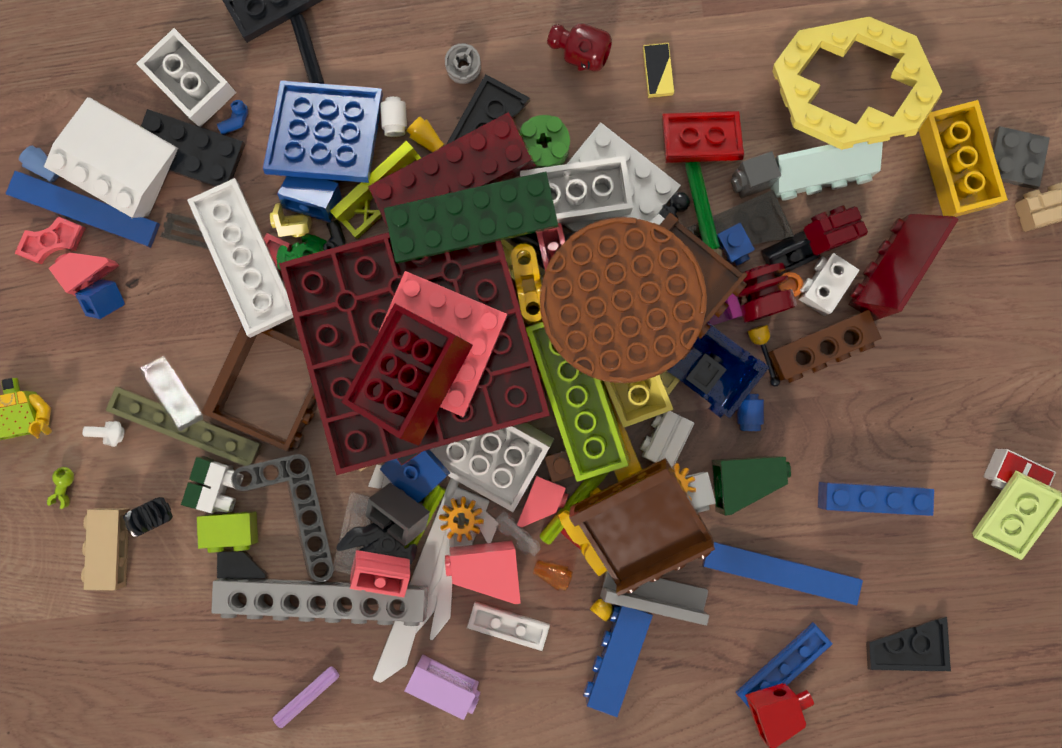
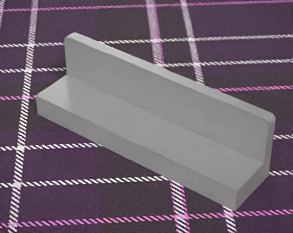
M606 571L600 595L604 602L706 626L709 619V614L704 611L708 590L705 588L660 578L655 582L649 581L639 586L632 593H624L618 596L616 594V584L609 572Z

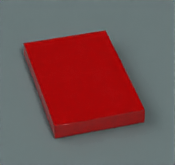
M739 111L668 113L662 115L665 163L743 160L744 149Z

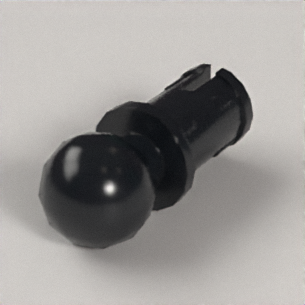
M684 192L673 194L670 199V206L668 207L663 204V209L658 214L664 219L669 213L678 218L676 213L684 212L690 206L689 196Z

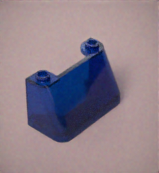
M709 324L711 328L701 339L697 337L692 346L694 348L689 354L667 371L711 404L708 409L722 418L725 414L731 418L769 369V366L760 359L750 355L751 353L744 350ZM713 352L724 360L722 366L727 370L707 395L685 378L703 353L709 356Z

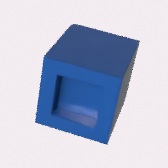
M100 279L75 293L85 315L96 319H102L125 304L116 283L113 281Z

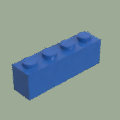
M819 482L818 508L834 511L933 516L934 489Z
M614 605L610 616V621L613 622L610 632L606 630L601 641V646L604 649L601 657L596 656L593 663L592 671L595 672L592 682L587 681L583 696L586 697L587 707L618 717L653 617L652 613Z

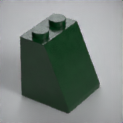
M761 456L712 460L714 498L716 502L715 511L725 516L732 515L787 485L788 478L791 477V466L789 462H786V457Z

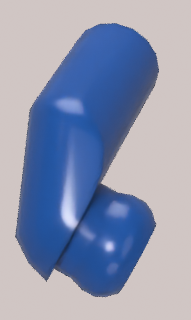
M233 101L231 103V117L217 123V127L222 135L244 126L248 115V107L243 101Z

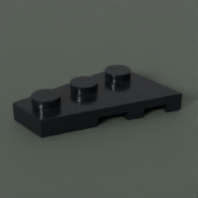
M947 617L931 620L866 642L867 669L951 671Z

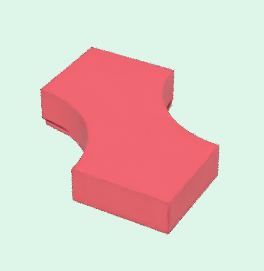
M58 216L50 227L42 231L33 232L25 230L15 254L43 264L45 259L55 251L62 249L76 251L86 228Z

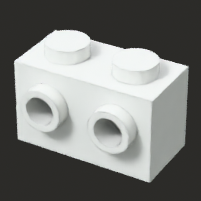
M834 253L826 258L822 256L814 267L815 275L812 279L807 278L800 289L802 294L798 299L823 316L833 312L859 272L858 268Z

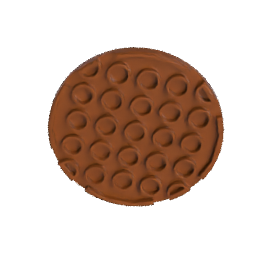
M616 217L600 220L572 234L551 258L540 289L542 322L557 352L580 372L592 378L612 383L644 381L664 373L678 363L695 343L704 322L707 305L704 276L691 250L668 229L656 223L633 217Z

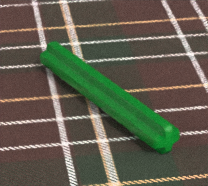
M685 162L702 241L711 249H719L720 246L700 162Z

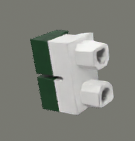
M205 456L196 457L189 480L193 482H188L181 505L209 513L218 511L232 512L236 498L226 496L225 492L227 486L234 488L231 484V476L234 473L233 466L216 462L214 459ZM240 473L236 476V482L239 486H241L244 477Z

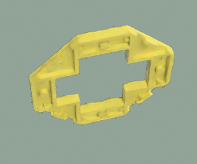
M872 17L799 30L774 63L772 71L775 80L777 79L779 82L784 104L788 107L791 114L790 120L793 128L841 150L853 148V145L857 143L867 142L868 144L888 141L892 136L904 135V137L916 135L942 94L940 85L917 36ZM857 41L900 59L892 72L891 78L911 86L913 89L894 117L868 107L858 123L854 124L812 105L811 102L818 94L820 84L800 75L819 48L844 57L852 44Z

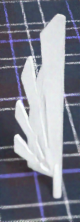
M453 478L449 480L409 585L428 586L427 618L424 622H420L418 626H405L402 621H394L373 675V680L377 682H383L407 665L415 635L433 613L434 618L430 640L436 637L451 617L452 576H446L445 555H450V547L473 545L476 533L470 530L472 534V540L468 541L465 534H462L461 542H457V533H454L452 538H447V534L451 529L443 531L440 529L442 524L448 522L439 520L440 514H448L442 509L443 505L445 504L453 508L450 501L452 498H455L457 504L461 505L462 496L466 497L465 505L467 506L470 501L475 500L476 504L472 510L482 509V513L475 517L483 518L484 523L474 525L480 528L487 543H491L499 522L486 512L489 500L458 488L460 482ZM459 513L458 517H454L455 520H458V525H464V521H469V519L465 518L464 513ZM403 601L401 603L399 611H405V604Z

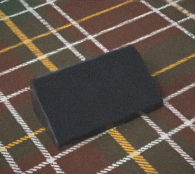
M804 230L761 251L766 264L784 263L785 270L775 274V278L821 257L820 254L815 255L810 246L811 241L807 239Z

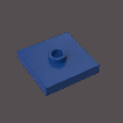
M430 449L421 452L402 466L397 459L387 461L380 468L394 486L403 490L406 495L417 503H420L450 474L448 469Z

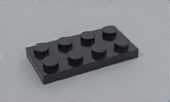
M147 109L141 124L142 128L178 148L169 168L170 172L214 187L233 179L246 145L243 141Z

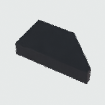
M246 551L217 552V578H267L268 573L262 570Z

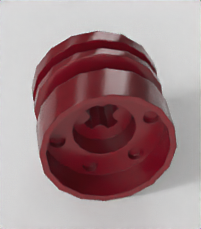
M784 263L765 264L745 271L747 277L744 279V282L747 285L737 296H748L750 300L740 306L744 323L759 320L798 306L792 289H779V285L789 280L788 275L775 278V274L785 270Z

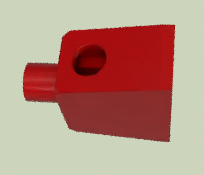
M783 683L745 695L759 736L769 748H777L806 727V721L802 711L814 705V701L807 690L796 695Z

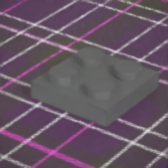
M1001 126L996 128L992 148L1002 182L1031 189L1039 188L1050 137Z

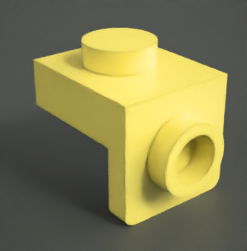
M281 203L275 204L273 212L270 213L271 226L277 229L278 237L289 235L301 237L310 232L312 225L310 216L304 214L284 216Z

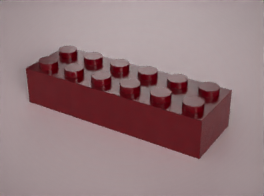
M508 112L368 187L387 226L384 212L386 207L514 179L520 175V171L530 170L537 166L514 119Z

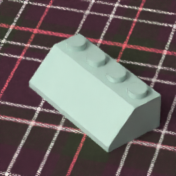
M862 142L854 144L853 148L843 150L829 144L778 155L775 160L781 177L770 188L773 199L781 197L782 200H789L797 197V193L806 192L807 195H813L821 192L822 188L831 186L832 190L846 187L848 182L856 181L857 184H863L872 181V177L881 171L883 142L873 144Z

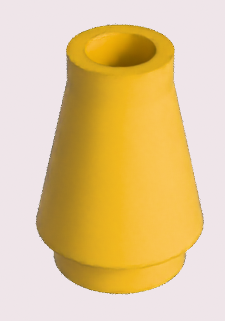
M421 116L407 129V132L410 134L409 138L431 153L445 145L427 119L424 120Z

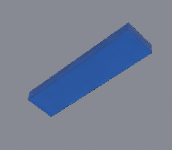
M811 623L740 687L736 694L749 707L745 695L782 683L788 685L833 643L815 623Z

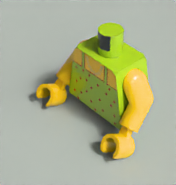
M18 378L1 380L3 395H0V440L30 434L38 439L40 438V432L49 435L52 432L48 426L51 407L36 392L20 391Z

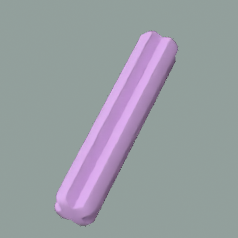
M332 666L326 669L273 717L274 723L279 728H283L339 678L340 675L337 670Z

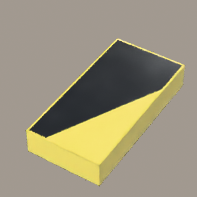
M669 43L643 45L648 98L672 96L674 94Z

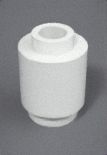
M392 96L385 98V101L380 103L381 127L384 130V135L389 137L405 135V129H407L406 103L401 101L400 97Z

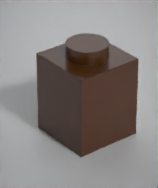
M566 450L544 457L552 483L575 476Z

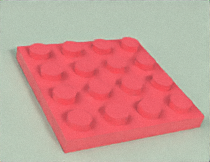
M405 271L381 328L393 305L396 303L473 345L440 406L443 409L465 417L508 314Z

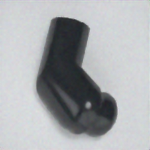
M333 220L328 222L326 225L331 237L323 245V251L345 245L346 243L339 221Z
M526 234L510 239V241L518 244L531 245L536 252L537 260L541 258L542 255L536 236Z

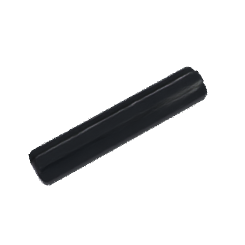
M302 14L293 15L290 20L309 83L324 84L305 18Z

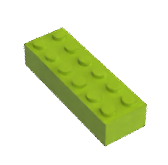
M543 322L526 327L576 481H582L629 466L630 460L604 382L592 378L570 365L551 343Z

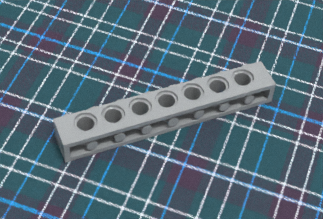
M219 578L213 581L211 613L221 614V618H235L239 614L247 615V619H262L263 616H273V620L282 621L288 620L289 617H299V621L310 622L314 621L315 618H325V622L338 623L341 622V619H351L353 624H365L367 620H377L379 625H392L393 621H402L405 626H418L420 622H424L427 618L428 586L408 585L405 596L397 597L366 592L365 590L350 589V582ZM239 593H243L246 596V605L240 603L238 599ZM265 594H269L273 598L272 606L265 603ZM291 595L298 597L299 607H295L290 603ZM316 596H321L325 599V608L317 606ZM342 597H347L351 600V609H346L342 606ZM368 598L377 600L379 604L378 610H372L368 607ZM395 599L402 600L405 604V611H397L393 606V601Z

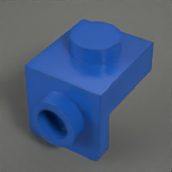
M741 223L717 234L718 242L727 257V262L730 264L735 263L738 266L750 260L749 254L755 249Z

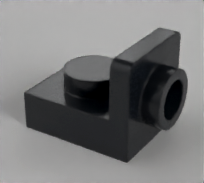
M713 352L709 356L703 353L685 378L707 395L727 370L722 366L724 360Z

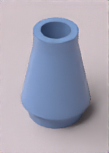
M31 145L20 154L19 161L22 163V167L47 179L50 183H53L60 177L44 167L48 157L41 148Z

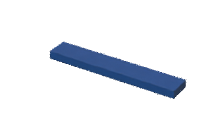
M14 171L6 191L8 196L150 248L160 226L155 221L144 217L132 218L111 205L18 171Z
M714 542L715 550L711 551L703 560V567L856 606L863 580L717 542Z

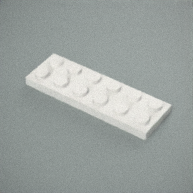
M234 178L188 199L187 201L246 335L251 338L293 318L283 280L237 180Z

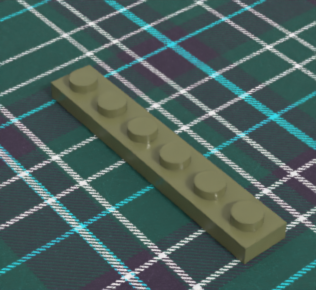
M115 387L106 408L107 412L243 466L255 463L262 446L260 442L121 387Z

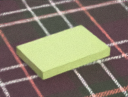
M1015 471L972 532L973 537L1022 560L1061 508L1062 492Z

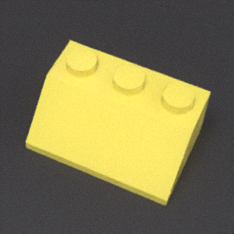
M660 375L634 383L604 381L623 428L673 410Z

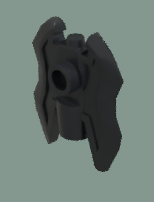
M373 522L365 527H354L337 544L336 549L337 551H344L364 546L359 551L410 559L411 565L416 556L417 545L412 544L409 545V548L405 549L403 544L387 533V530L395 522H392L384 529Z

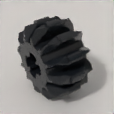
M158 497L128 511L123 519L127 530L131 532L132 536L138 537L169 522L173 515L165 499Z

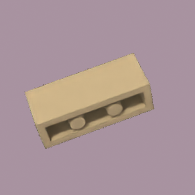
M94 508L87 510L83 523L86 529V541L82 547V552L85 556V567L81 573L84 590H118L126 587L128 530L123 517L129 511V508Z

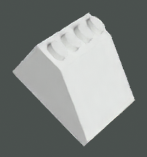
M87 97L53 143L44 167L132 218L149 217L178 148L92 98Z
M525 422L430 450L450 472L449 477L514 512L554 438Z

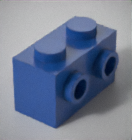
M286 176L277 193L282 208L327 222H331L333 217L330 210L342 199L339 184L329 179Z

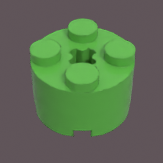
M538 115L522 124L520 133L537 166L533 169L564 164L569 154L570 136L560 118L550 115ZM540 142L548 144L547 148H543Z

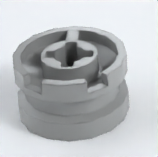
M466 43L456 44L447 51L445 67L449 77L459 84H469L476 80L481 71V61L477 50L473 46ZM460 61H466L468 66L465 65L459 68L458 64Z

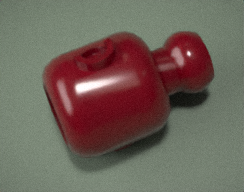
M584 23L576 24L572 27L571 31L566 30L560 24H555L550 29L547 44L552 49H564L565 61L577 66L578 71L589 70L597 72L604 67L608 59L612 38L607 31Z

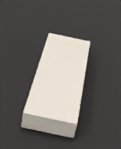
M475 601L467 628L542 651L550 624Z

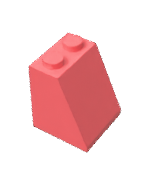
M512 540L450 547V555H445L446 576H452V584L513 604H521L516 551Z

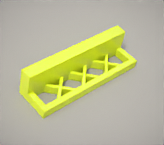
M406 140L370 173L369 183L361 182L330 212L358 239L382 217L379 209L370 210V201L373 199V196L368 186L411 164L415 159H421L420 155ZM355 214H364V223L355 229L349 223V220Z

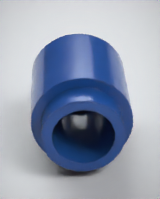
M743 394V399H737V424H740L741 431H761V425L764 424V399H759V394Z

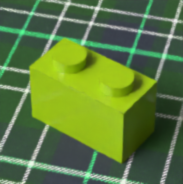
M257 511L198 516V549L207 548L208 553L222 552L224 547L232 546L234 551L249 550L250 545L258 543Z

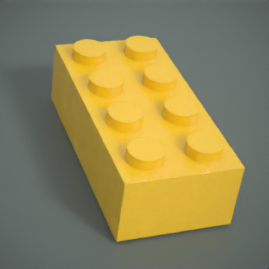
M976 100L930 112L919 129V135L943 216L957 217L992 208L1007 201L1008 199L979 101Z

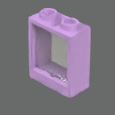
M423 654L405 689V692L462 720L465 719L467 712L473 714L480 695V691L477 690L478 681Z

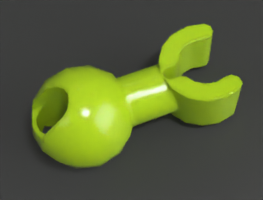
M60 467L54 471L52 481L56 488L54 494L48 497V506L55 504L57 497L61 502L60 509L69 506L70 499L66 494V490L75 479L71 469Z

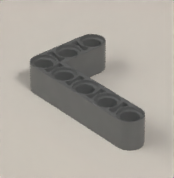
M295 454L236 469L231 476V484L238 491H249L287 482L307 573L311 579L318 582L329 580L334 572L308 459L301 454ZM292 460H300L303 463V471L300 474H295L290 470ZM266 466H274L277 469L278 475L274 480H267L264 477L263 470ZM240 472H247L251 476V482L246 487L239 486L236 482V476ZM299 485H305L309 489V496L305 500H301L296 496V488ZM307 510L312 511L315 515L314 522L309 526L302 522V514ZM313 536H317L321 541L320 548L316 551H311L307 546L308 540ZM319 562H324L327 567L326 573L321 577L315 576L313 572L314 566Z

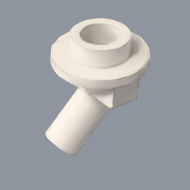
M109 421L105 423V427L85 426L83 428V436L102 437L103 444L115 447L118 442L123 440L124 428L121 427L118 421Z

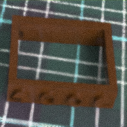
M242 325L201 413L286 452L293 451L294 448L297 449L300 446L304 437L301 434L305 424H310L315 413L312 410L316 403L312 386L287 440L222 411L257 335L251 338L248 337ZM270 328L261 332L303 351L300 341Z

